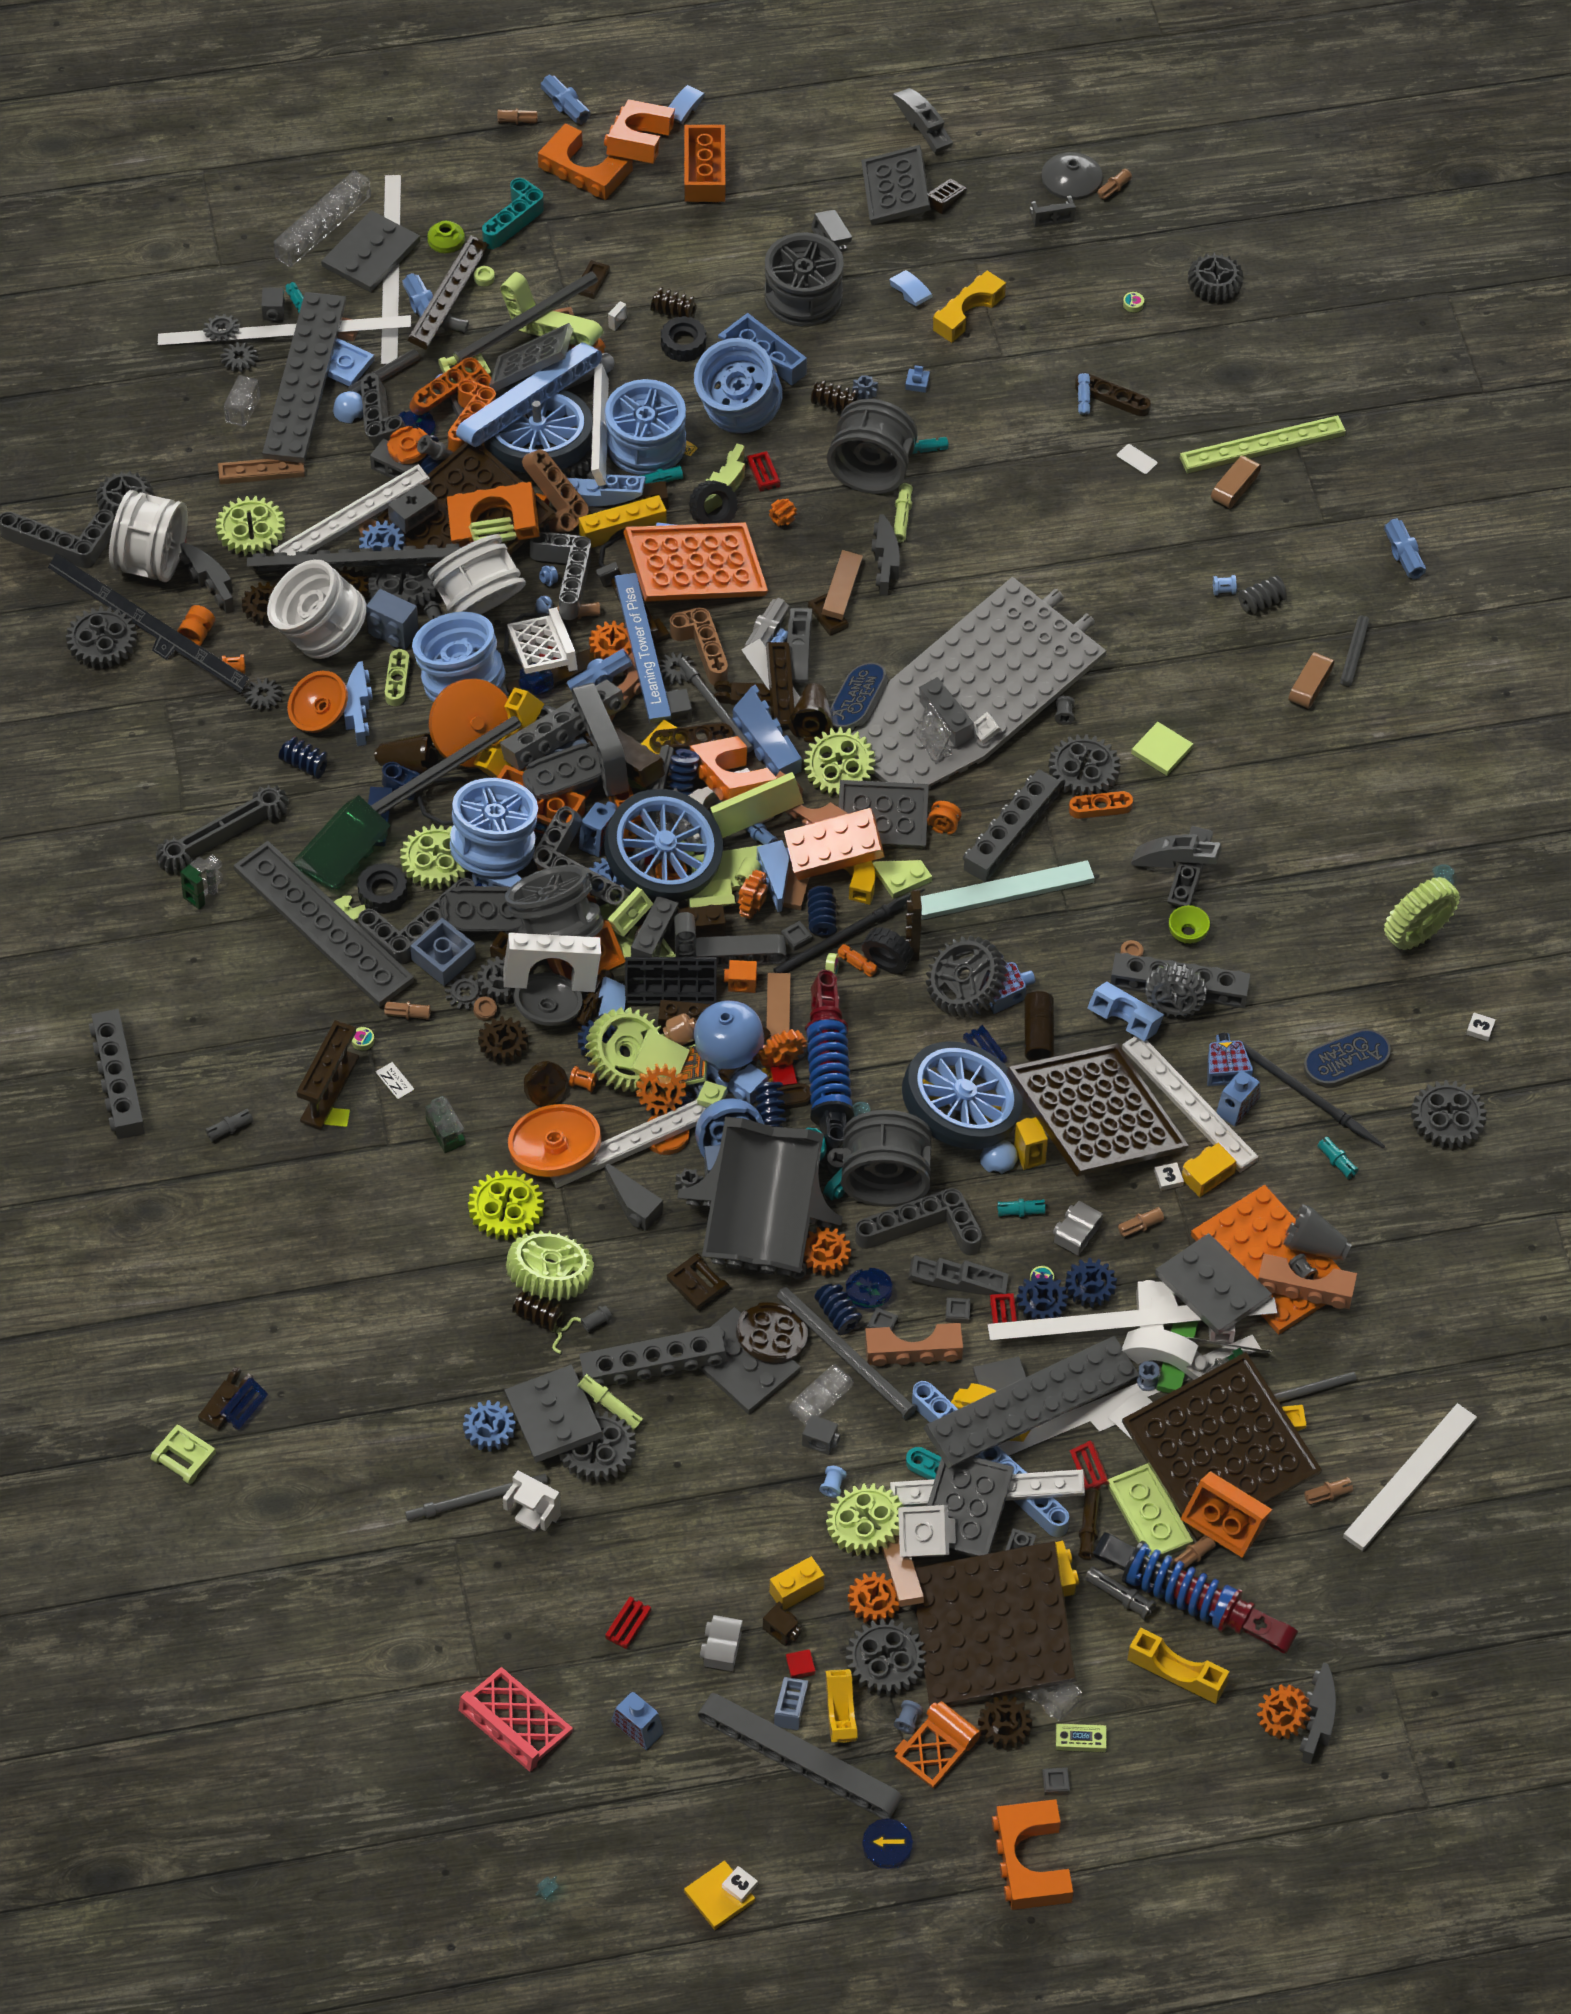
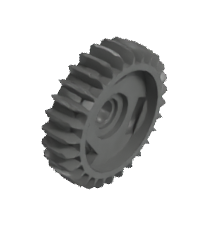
M970 935L968 940L961 936L960 942L953 939V945L949 946L945 943L946 949L944 951L938 949L940 953L938 958L932 957L935 963L928 964L932 971L926 972L929 978L925 981L928 986L926 990L930 994L931 1000L944 1013L951 1014L953 1017L959 1015L961 1018H964L967 1014L972 1018L973 1012L981 1015L982 1008L989 1010L987 1006L989 1003L996 1004L994 998L996 996L1001 997L999 990H1005V986L1002 983L1008 981L1005 976L1008 970L1005 967L1007 963L1003 959V954L995 945L986 939L983 940L979 936L975 939ZM974 954L973 956L958 960L965 955ZM964 970H969V976L966 979L961 980V972ZM989 972H990L989 979H988L987 983L985 984V981H986V979H987V976H988V974H989ZM948 985L957 998L954 1000L949 999L944 994L943 987Z

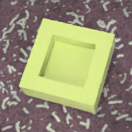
M705 1081L697 1098L698 1105L708 1107L716 1101L725 1099L728 1092L727 1087Z

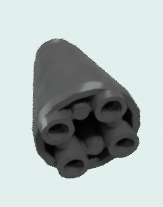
M1302 1204L1296 1214L1297 1219L1295 1223L1291 1222L1285 1235L1287 1236L1283 1245L1295 1251L1334 1260L1338 1258L1344 1260L1352 1244L1347 1242V1238L1310 1206Z

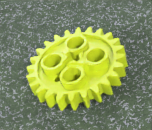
M505 1170L502 1176L495 1171L494 1178L487 1174L486 1182L478 1180L479 1187L473 1186V1194H469L468 1210L469 1217L473 1218V1225H478L480 1232L486 1229L487 1237L495 1233L496 1240L499 1239L500 1235H504L505 1240H508L509 1235H513L517 1239V1233L526 1234V1228L533 1231L534 1223L539 1224L540 1216H543L544 1200L543 1193L539 1191V1185H534L532 1178L526 1181V1174L517 1177V1171H514L512 1175H508L507 1170ZM512 1189L509 1195L510 1202L506 1205L508 1191ZM506 1207L504 1220L501 1222L500 1220L503 1216V1208Z

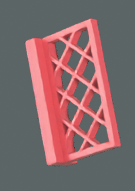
M502 1667L472 1692L469 1693L467 1691L460 1697L459 1711L529 1772L537 1767V1763L542 1757L573 1731V1728ZM502 1677L508 1683V1688H494V1682ZM480 1694H491V1702H480L476 1697ZM494 1694H509V1703H495ZM512 1695H523L526 1698V1703H512ZM495 1709H509V1718H499L495 1714ZM512 1709L526 1710L527 1718H512ZM530 1710H540L544 1713V1719L530 1718ZM513 1724L527 1725V1733H516L513 1730ZM530 1725H544L545 1734L530 1733ZM548 1725H558L563 1731L559 1734H548ZM531 1740H545V1746L537 1751L531 1745Z

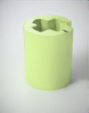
M746 857L735 875V880L738 881L739 885L743 886L745 879H749L753 871H760V862L751 857Z

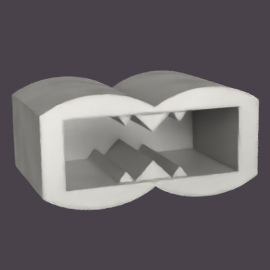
M1078 1201L1075 1206L1071 1205L1065 1214L1066 1219L1063 1222L1059 1221L1053 1230L1055 1235L1054 1243L1076 1255H1080L1089 1240L1101 1226L1103 1220V1213Z
M713 1615L712 1622H707L705 1636L708 1637L707 1644L702 1643L700 1658L704 1659L705 1667L727 1671L734 1670L743 1620Z

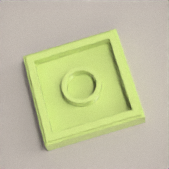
M1157 722L1132 748L1131 754L1167 776L1193 748V743Z
M649 1029L631 1071L639 1075L640 1073L646 1075L647 1067L654 1070L655 1064H658L659 1068H663L664 1064H667L668 1070H671L673 1067L676 1068L675 1075L681 1072L690 1050Z

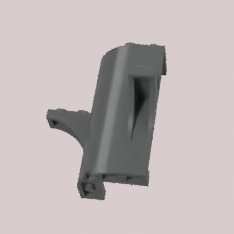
M725 1117L720 1150L712 1169L699 1183L689 1188L679 1189L677 1197L687 1200V1205L700 1207V1203H703V1206L710 1207L702 1257L710 1258L713 1264L725 1265V1262H727V1267L741 1269L744 1266V1269L758 1271L759 1268L760 1273L773 1275L775 1271H777V1274L791 1276V1272L801 1273L809 1224L815 1225L818 1222L817 1227H828L831 1229V1225H841L843 1217L830 1209L823 1198L819 1185L818 1170L823 1133L809 1129L772 1127L744 1118Z

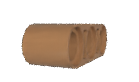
M1243 455L1240 456L1216 484L1211 493V499L1229 509L1232 508L1258 477L1261 465Z
M1314 652L1295 682L1288 700L1309 709L1328 679L1335 660Z

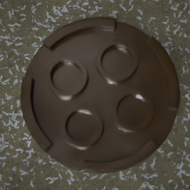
M773 1302L758 1303L757 1306L743 1311L736 1327V1336L741 1347L754 1358L770 1363H783L796 1358L803 1351L808 1337L805 1322H802L793 1313L791 1308Z

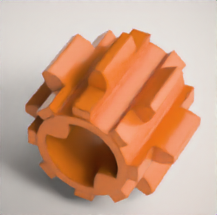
M789 499L776 500L771 504L772 509L769 510V517L777 526L789 525L795 520L794 516L797 514V509Z

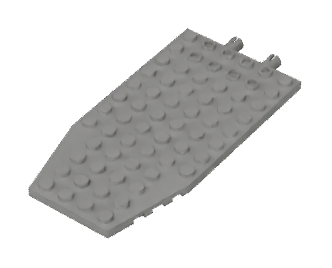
M1011 577L894 676L884 688L869 719L862 726L858 725L853 731L852 735L858 731L859 739L865 736L866 744L871 743L872 749L870 751L875 753V757L872 759H875L876 762L875 766H871L874 768V775L882 782L929 784V790L932 785L948 780L949 776L957 772L962 773L968 769V766L974 763L979 764L986 760L1106 656V650L1084 633L1095 624L1092 616L1089 617V614L1086 613L1075 624H1072L1053 609L1054 606L1064 599L1060 591L1058 592L1057 589H1054L1042 600L1014 577ZM938 677L973 722L988 712L1001 731L985 744L981 742L974 732V738L955 747L945 735L939 716L936 714L931 717L920 703L919 687ZM846 747L844 749V751H846L847 753L853 750L852 747Z

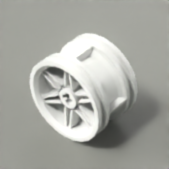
M133 490L128 491L119 505L112 527L109 545L111 568L117 571L122 570L125 573L168 582L174 575L180 561V544L185 542L188 523L186 504L146 493H138Z
M499 534L481 538L460 548L429 570L428 577L434 580L433 586L441 595L447 606L448 613L463 611L483 614L502 604L525 586L526 582L524 578H519L521 572L512 561L507 552L506 545L500 544L502 538Z
M309 560L295 566L281 578L270 596L267 615L271 624L302 650L305 655L315 659H322L338 653L354 639L365 619L366 602L362 594L327 562L323 560Z

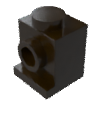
M780 1601L763 1617V1630L784 1646L790 1641H795L802 1632L798 1627L797 1618L791 1612H785Z

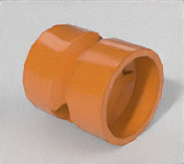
M191 606L177 632L201 646L207 636V632L210 631L215 622V616L203 606Z

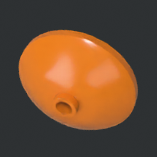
M330 671L313 672L301 679L293 688L288 700L287 708L291 722L300 730L309 733L326 730L335 724L342 716L348 701V691L344 681Z

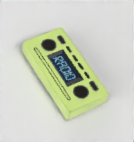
M1056 1724V1750L1106 1752V1726Z

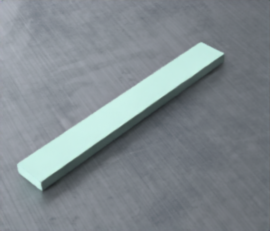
M1087 860L921 896L922 920L1094 883V875Z

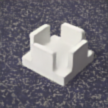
M517 1471L513 1476L512 1486L503 1497V1509L509 1511L514 1502L521 1504L523 1507L516 1515L515 1521L532 1531H536L540 1525L541 1529L546 1531L551 1522L556 1523L561 1516L560 1494L551 1487Z
M947 1505L898 1508L900 1557H940L949 1555V1543H956L955 1519L948 1518Z

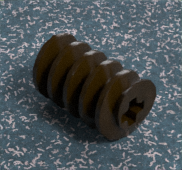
M660 287L653 296L650 307L651 311L656 309L657 313L661 314L664 312L666 316L671 314L673 318L678 316L695 317L697 305L694 303V296H691L689 301H687L685 293L681 298H679L678 291L671 296V289H668L666 294H664L663 287Z
M823 380L820 385L817 381L811 394L812 404L818 403L821 407L826 405L827 409L834 407V410L837 412L841 409L843 411L847 405L857 401V389H854L853 393L849 394V387H846L844 392L840 384L834 389V382H831L826 387V380Z
M522 1291L514 1302L512 1313L516 1312L517 1316H524L525 1320H532L535 1325L541 1324L542 1328H549L550 1332L555 1333L565 1318V1311H561L562 1304L558 1303L553 1308L554 1300L551 1299L545 1304L546 1297L537 1300L536 1294L528 1296L529 1291L525 1293Z

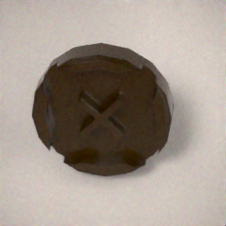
M543 1061L534 1065L524 1077V1092L527 1099L537 1106L554 1105L559 1102L567 1089L565 1088L567 1082L565 1070L560 1065L550 1061Z

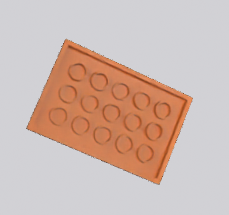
M746 522L626 527L624 530L625 539L645 601L766 596L768 592Z
M1263 1185L1191 1230V1236L1195 1241L1209 1233L1257 1280L1264 1254L1287 1258L1288 1263L1295 1256L1305 1254L1307 1257L1306 1261L1312 1268H1316L1318 1271V1276L1314 1280L1326 1277L1333 1269L1341 1270L1330 1258L1291 1250L1283 1245L1287 1236L1285 1235L1291 1222L1295 1223L1296 1219L1266 1185ZM1272 1293V1297L1275 1298L1277 1313L1262 1314L1261 1316L1279 1335L1326 1304H1315L1309 1300L1292 1299L1285 1295Z

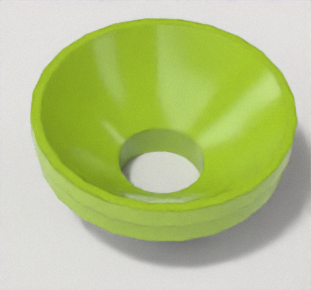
M451 221L438 222L428 231V244L434 251L439 253L455 252L463 246L465 241L463 229L460 225ZM443 227H448L451 229V231L448 233H443L440 231V229Z
M1195 906L1179 907L1171 913L1169 918V930L1172 936L1184 943L1201 941L1205 938L1210 928L1208 915L1202 909ZM1185 927H1191L1195 931V933L1192 935H1185L1182 932V929Z

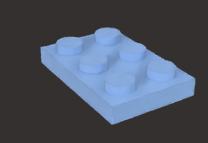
M337 338L327 376L350 386L357 382L373 363L374 354Z

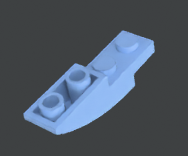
M606 474V485L598 486L595 479L567 478L588 506L614 505L633 500L642 495L646 481L645 476Z
M363 661L357 663L349 677L346 686L348 701L344 710L346 730L355 729L357 746L366 745L365 736H369L368 722L363 723V719L367 718L366 709H369V700H373L371 687L366 686V683H370L368 670H364Z

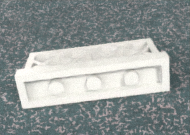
M557 607L548 609L549 616L507 624L509 634L525 674L566 665L569 671L578 670L575 650ZM535 632V633H537V634H536V635H531V634H529V633ZM544 635L550 636L548 639L542 638ZM523 639H524V640H528L527 643H523V642H521V641H522ZM548 646L554 647L552 650L547 649ZM528 650V651H532L533 653L528 654V653H525V652ZM544 654L546 656L543 658L539 657L538 655Z

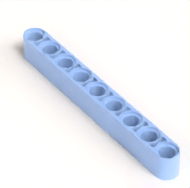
M584 342L578 344L566 353L565 359L536 372L460 423L456 430L457 437L473 447L479 446L533 410L532 403L534 401H539L542 404L598 366L602 359L601 351Z
M920 1381L914 1385L912 1404L917 1405V1411L929 1422H933L958 1410L931 1383ZM919 1395H926L928 1397L922 1398ZM941 1410L944 1413H937L935 1411ZM998 1446L975 1456L987 1460L985 1459L986 1457H992L994 1460L988 1461L1014 1467V1474L1026 1473ZM1054 1498L1013 1500L1051 1536L1062 1537L1066 1534L1069 1524V1513ZM1042 1504V1505H1044V1506H1046V1507H1044V1508H1039V1507H1037L1036 1505ZM1054 1520H1059V1521H1061V1522H1063V1523L1057 1524V1523H1054L1053 1521H1054Z

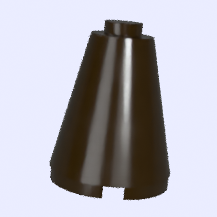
M811 683L805 687L789 719V728L792 734L796 737L804 738V741L815 742L814 737L822 739L823 731L828 735L830 729H833V719L826 690L817 683Z
M424 733L381 743L375 749L374 758L380 766H384L388 762H396L405 768L422 774L437 764L438 750L433 749L430 733Z

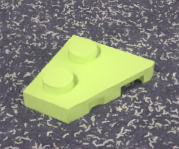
M921 860L873 862L876 875L893 899L932 882V875Z

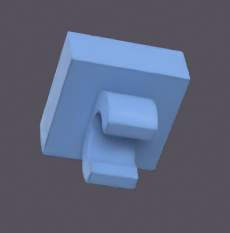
M916 365L914 369H909L905 390L926 393L930 372L923 371L922 366Z

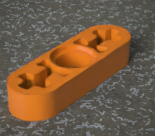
M1125 791L1075 796L1069 802V813L1077 819L1126 814L1132 809L1133 797ZM1104 802L1107 806L1105 808H1098L1095 806V803Z

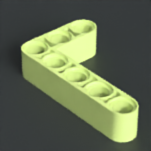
M514 272L501 285L500 290L511 320L536 305L528 282L522 274ZM553 310L519 329L525 333L542 336L570 323L573 333L569 344L576 346L582 342L593 346L603 335V329L597 322Z

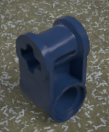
M388 762L382 768V785L395 791L419 776L420 773L405 768L396 762ZM416 793L407 798V800H414Z

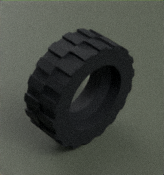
M682 316L670 319L663 325V329H661V349L670 359L677 360L678 362H689L700 357L705 351L706 329H704V325L700 321L692 317ZM678 334H689L693 336L694 340L690 344L681 345L675 343L673 338Z
M707 480L704 483L698 484L699 486L695 487L690 495L688 505L690 506L689 512L692 514L693 520L697 521L698 524L731 523L738 510L737 495L733 492L732 488L725 483L714 480ZM712 494H717L722 499V509L715 515H709L704 508L706 498Z
M377 863L367 867L365 871L361 872V876L358 877L359 901L361 900V904L365 905L367 909H373L377 913L385 914L393 912L397 908L399 909L405 903L408 894L407 880L405 874L401 872L400 868H396L395 865ZM389 881L393 884L394 889L389 895L377 896L373 894L371 887L375 882Z
M883 927L871 929L861 945V950L868 961L873 962L877 967L889 973H902L914 955L913 948L904 937L895 931L893 932Z

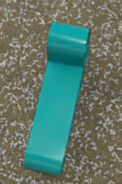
M515 178L511 181L512 203L482 226V239L489 244L488 249L498 248L543 212V192L526 179Z

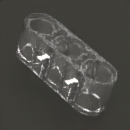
M834 1364L795 1398L789 1407V1411L807 1425L811 1414L817 1417L824 1414L851 1388L854 1379Z

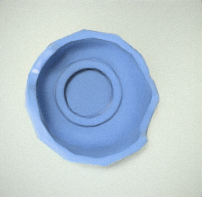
M354 391L338 395L333 408L334 416L339 421L345 423H352L357 417L361 419L363 416L362 396Z
M1006 1140L992 1147L984 1148L980 1155L981 1165L986 1171H998L1000 1174L1013 1169L1018 1160L1015 1146Z

